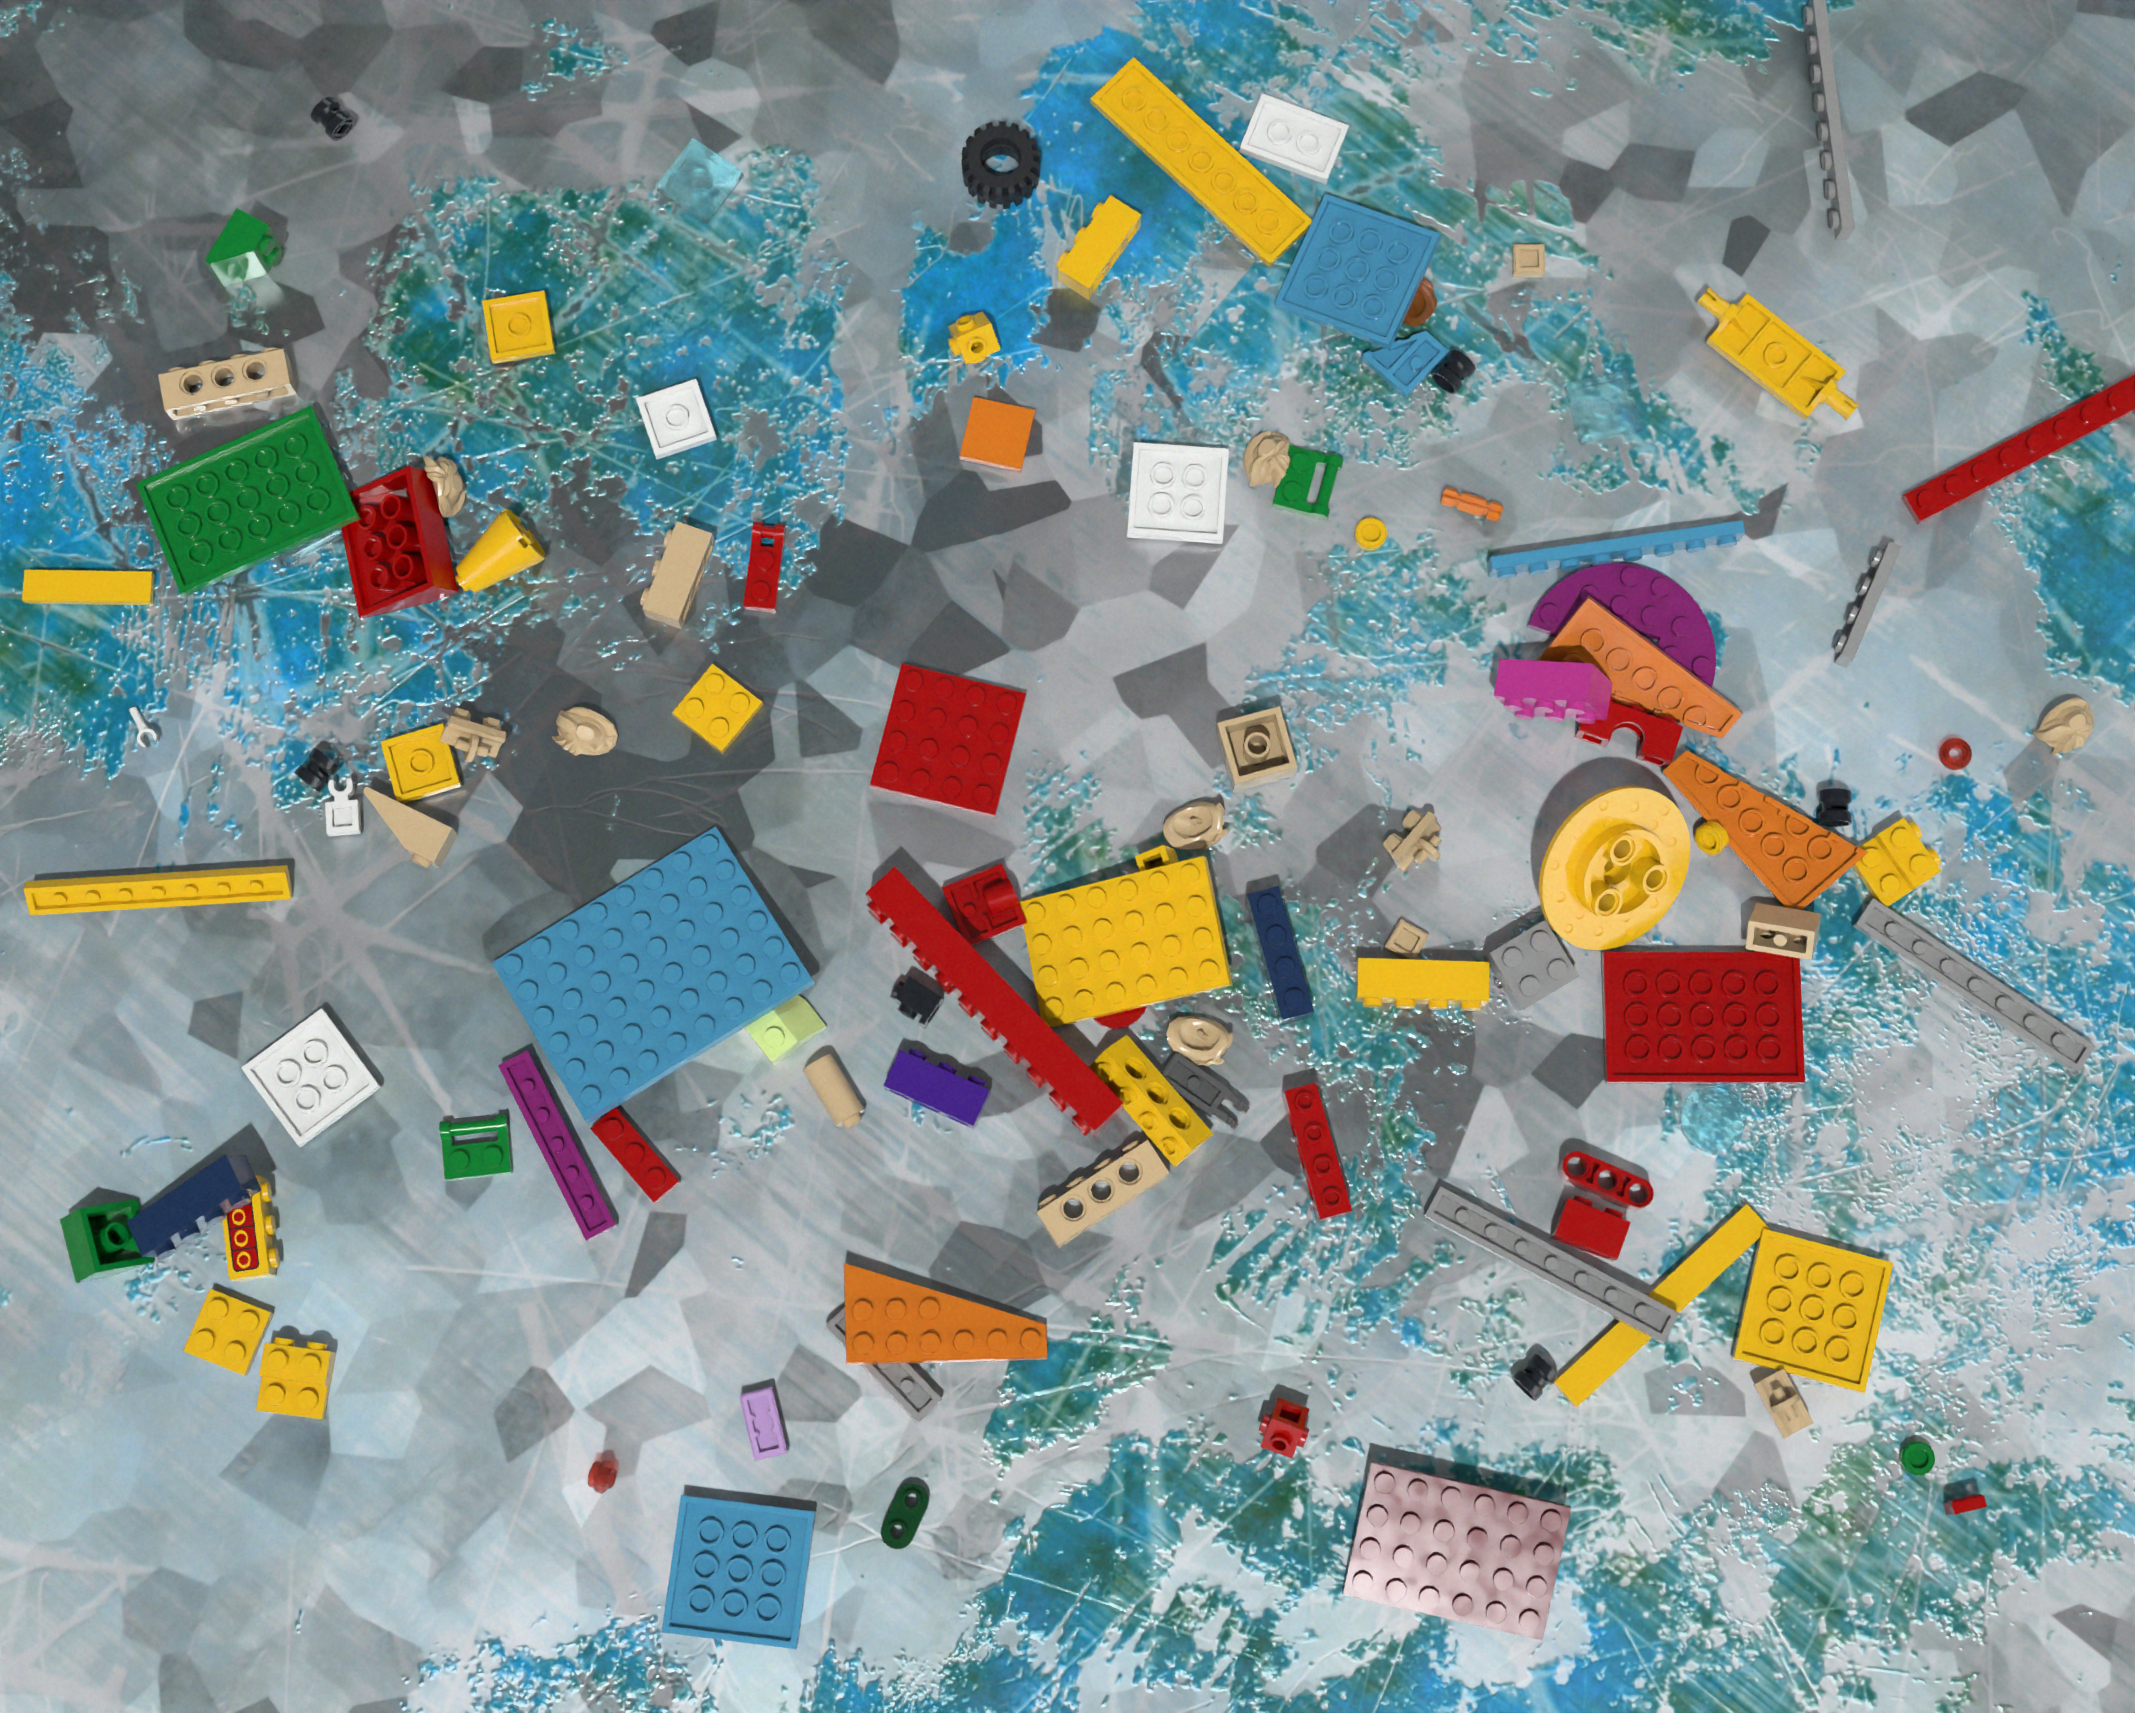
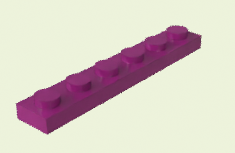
M527 1050L498 1065L585 1240L588 1242L617 1227L530 1052Z

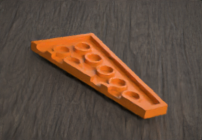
M1589 595L1536 660L1593 663L1613 683L1610 697L1614 698L1616 703L1625 706L1629 704L1640 706L1647 712L1653 713L1654 716H1669L1677 722L1685 724L1686 727L1721 739L1743 714L1742 710Z
M1688 750L1662 771V774L1706 822L1714 821L1724 827L1729 838L1727 846L1783 907L1803 910L1868 853L1860 847L1845 841L1837 834L1815 824L1812 820L1775 799L1751 788L1750 785L1743 781H1739L1721 771L1720 768Z
M846 1263L843 1265L846 1365L1047 1359L1046 1324L853 1265Z

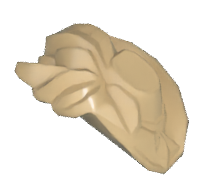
M1268 431L1261 432L1250 440L1243 456V468L1249 478V486L1251 488L1273 482V487L1276 488L1280 484L1290 464V457L1288 455L1290 441L1288 437L1281 433Z
M426 456L424 457V469L427 472V477L433 482L440 513L443 517L452 518L461 511L466 500L462 477L457 472V466L452 460L444 457L432 460Z
M2080 697L2071 698L2050 710L2044 717L2039 729L2033 731V735L2054 748L2051 755L2071 752L2073 749L2082 747L2094 729L2093 712L2087 701Z
M573 707L567 711L561 710L556 719L559 735L553 736L552 739L555 743L561 745L562 749L577 756L579 754L601 755L615 747L618 733L614 724L604 716L583 707Z
M1206 801L1195 802L1175 811L1165 820L1162 829L1166 841L1173 847L1182 850H1206L1213 844L1218 843L1229 832V829L1222 828L1225 812L1221 803L1213 804Z
M1195 1016L1177 1017L1169 1023L1166 1033L1168 1044L1173 1051L1179 1053L1195 1065L1211 1066L1212 1064L1220 1065L1225 1063L1221 1059V1055L1225 1053V1049L1231 1047L1233 1033H1228L1220 1023L1208 1018Z

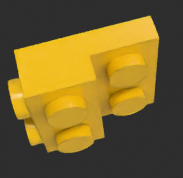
M1904 817L1861 845L1860 848L1868 853L1852 866L1874 899L1886 907L1892 905L1942 871L1938 866L1941 864V859L1937 852L1932 848H1925L1920 841L1922 837L1920 828L1913 821L1907 822Z
M274 1337L273 1344L264 1343L259 1376L262 1378L256 1410L325 1420L336 1353L327 1351L328 1344L307 1342L306 1348L294 1347L295 1340Z

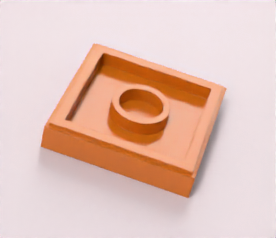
M973 397L959 455L960 460L1022 472L1035 410Z

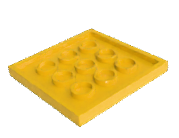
M1763 1228L1757 1244L1731 1359L1775 1371L1784 1369L1790 1375L1861 1394L1865 1393L1893 1263Z

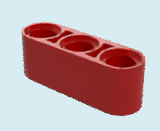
M1579 1151L1571 1152L1562 1158L1558 1165L1559 1176L1566 1183L1627 1210H1641L1653 1200V1187L1648 1181ZM1574 1159L1581 1163L1583 1167L1581 1176H1573L1569 1173L1567 1169L1569 1160ZM1600 1173H1607L1612 1177L1613 1187L1610 1190L1603 1189L1598 1184ZM1636 1186L1643 1191L1644 1199L1642 1203H1635L1630 1199V1187Z

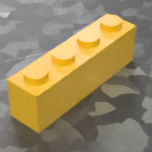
M1358 958L1355 963V1002H1363V1007L1368 1008L1382 1007V1003H1395V1007L1400 1009L1415 1008V1004H1428V1009L1445 1010L1448 1009V1005H1461V1010L1479 1011L1481 1006H1486L1489 1002L1490 962Z

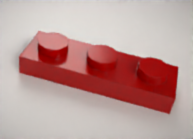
M616 1107L590 1128L654 1204L681 1183Z

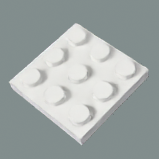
M1134 442L1127 537L1222 544L1229 449Z
M322 1008L241 1068L299 1147L304 1146L381 1088L366 1065Z

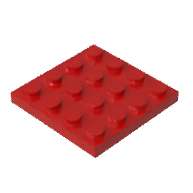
M902 663L871 777L870 788L995 818L1027 696L1026 693Z

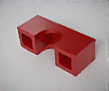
M1610 697L1607 720H1595L1593 724L1579 722L1575 738L1605 748L1614 731L1618 729L1630 730L1639 740V750L1636 759L1665 769L1673 760L1684 726L1676 724L1677 721L1669 716L1658 715V717L1646 714V710L1637 705L1629 704L1626 707L1617 704L1615 699Z

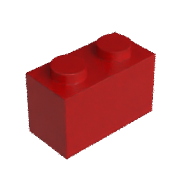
M1580 1196L1564 1200L1550 1238L1611 1262L1618 1260L1631 1224L1630 1221L1623 1219L1624 1214L1611 1208H1605L1604 1211L1593 1208L1592 1201Z

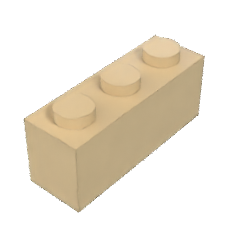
M676 521L673 530L669 529L663 542V547L666 548L662 559L657 558L652 569L654 580L650 588H645L640 601V605L643 606L642 609L647 618L679 629L683 628L716 543L713 533Z

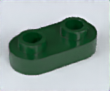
M907 1484L897 1492L881 1527V1538L888 1547L903 1549L913 1541L929 1506L928 1493L922 1486ZM910 1494H915L918 1497V1504L912 1508L908 1507L905 1502L906 1497ZM896 1525H900L904 1529V1534L899 1539L894 1538L891 1534L892 1528Z

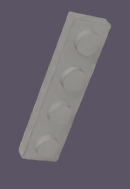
M1889 542L1883 550H1876L1870 563V567L1874 568L1870 578H1864L1858 591V595L1862 596L1859 606L1853 605L1846 619V623L1850 624L1847 634L1841 633L1834 647V651L1838 652L1834 663L1846 668L1853 661L1901 546Z
M843 1308L825 1325V1329L845 1348V1312ZM908 1363L861 1365L916 1424L942 1401V1398Z

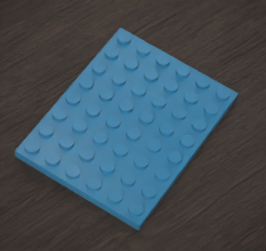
M716 826L492 962L587 1124L815 984Z

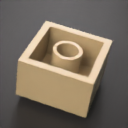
M1280 706L1217 723L1216 735L1233 792L1296 775L1298 767Z

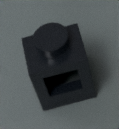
M910 976L905 983L899 981L890 995L900 1005L897 1009L900 1013L911 1020H914L916 1016L920 1018L919 1025L923 1029L927 1028L943 1004L941 996Z

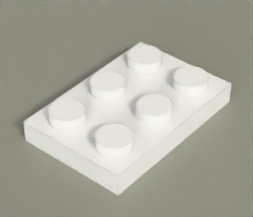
M1262 93L1240 145L1239 153L1327 184L1347 135L1349 125Z

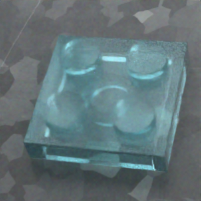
M692 138L657 183L656 189L708 224L743 179L744 174L743 171Z

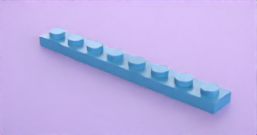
M1743 520L1491 556L1486 566L1489 578L1498 576L1499 580H1508L1516 577L1517 573L1529 572L1530 575L1534 576L1545 574L1548 572V569L1561 567L1562 571H1570L1579 568L1580 564L1592 563V566L1609 564L1614 559L1623 558L1625 562H1632L1642 559L1643 555L1655 554V557H1666L1674 554L1676 550L1686 549L1688 553L1702 551L1706 549V546L1718 545V548H1728L1735 546L1745 533Z

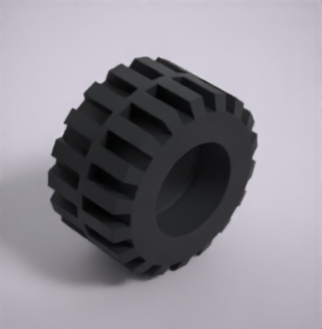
M999 121V126H993L992 122L987 123L985 130H982L980 127L974 130V137L969 136L966 140V147L962 149L963 181L965 187L968 186V193L972 197L977 195V201L980 204L984 205L987 201L990 208L996 209L997 204L1003 205V209H1009L1010 203L1014 202L1016 206L1022 204V197L1028 200L1032 195V189L1037 188L1038 177H1040L1039 150H1037L1035 139H1030V134L1026 129L1020 132L1019 125L1012 123L1011 127L1006 126V121ZM996 155L1012 157L1019 164L1015 171L1004 176L993 175L983 167L989 158Z

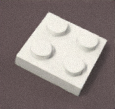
M696 379L636 398L656 459L717 440Z

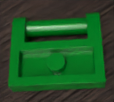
M1290 445L1288 450L1290 464L1288 469H1286V475L1277 486L1272 507L1318 520H1327L1330 513L1328 505L1338 470L1342 469L1344 459L1337 455H1326ZM1320 466L1325 468L1316 504H1308L1306 501L1315 468Z
M507 1114L496 1115L493 1119L451 1123L450 1120L440 1121L439 1130L446 1181L513 1174ZM497 1131L498 1141L454 1146L453 1136Z

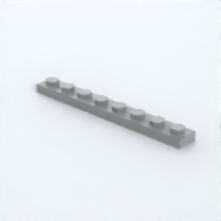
M1809 0L1808 5L1803 8V24L1805 26L1808 25L1809 29L1806 49L1808 54H1812L1813 61L1810 67L1811 83L1816 84L1817 93L1814 95V110L1819 112L1820 116L1817 136L1819 141H1823L1824 152L1821 154V167L1823 171H1827L1828 181L1825 183L1826 200L1831 202L1828 222L1830 229H1834L1835 240H1843L1849 238L1855 225L1826 0Z
M1872 898L1853 925L1854 928L2073 1074L2079 1073L2096 1047L1876 899Z
M1441 1186L1424 1216L1662 1344L1665 1343L1680 1314Z

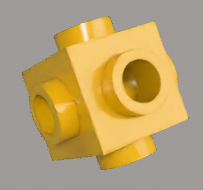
M982 311L972 316H963L956 320L954 324L948 326L952 338L947 339L951 352L954 357L959 355L966 365L979 363L986 359L988 355L1001 350L992 324Z

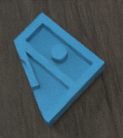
M1425 330L1412 335L1407 340L1395 341L1391 349L1382 348L1371 352V350L1367 351L1362 355L1361 360L1407 399L1446 358L1449 350Z

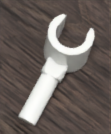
M137 707L130 708L129 712L139 730L137 735L138 743L148 748L144 743V736L148 733H152L154 740L158 743V733L148 728Z

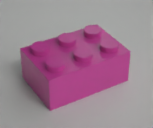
M1500 659L1494 697L1504 705V708L1510 710L1515 718L1521 720H1533L1534 716H1539L1553 722H1563L1564 718H1574L1580 723L1593 724L1595 720H1607L1613 683L1593 663Z

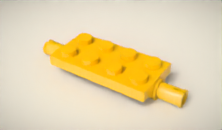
M1709 287L1706 294L1704 293L1697 302L1698 305H1701L1719 319L1718 324L1720 325L1706 343L1804 421L1819 404L1823 405L1826 403L1845 420L1860 405L1837 388V383L1846 373V370L1748 293L1738 304L1733 303L1731 305Z

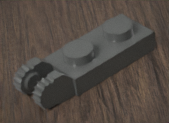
M1177 1052L1161 1073L1183 1099L1209 1117L1213 1116L1231 1130H1235L1238 1123L1234 1118L1218 1109L1222 1101L1226 1100L1234 1109L1245 1114L1250 1109L1245 1102L1229 1092L1230 1089Z

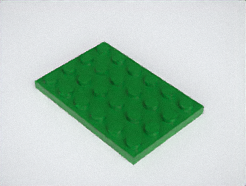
M312 406L136 483L179 592L183 597L189 596L360 519Z

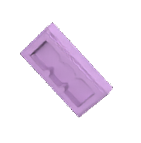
M773 1387L739 1395L754 1460L759 1461L788 1453Z

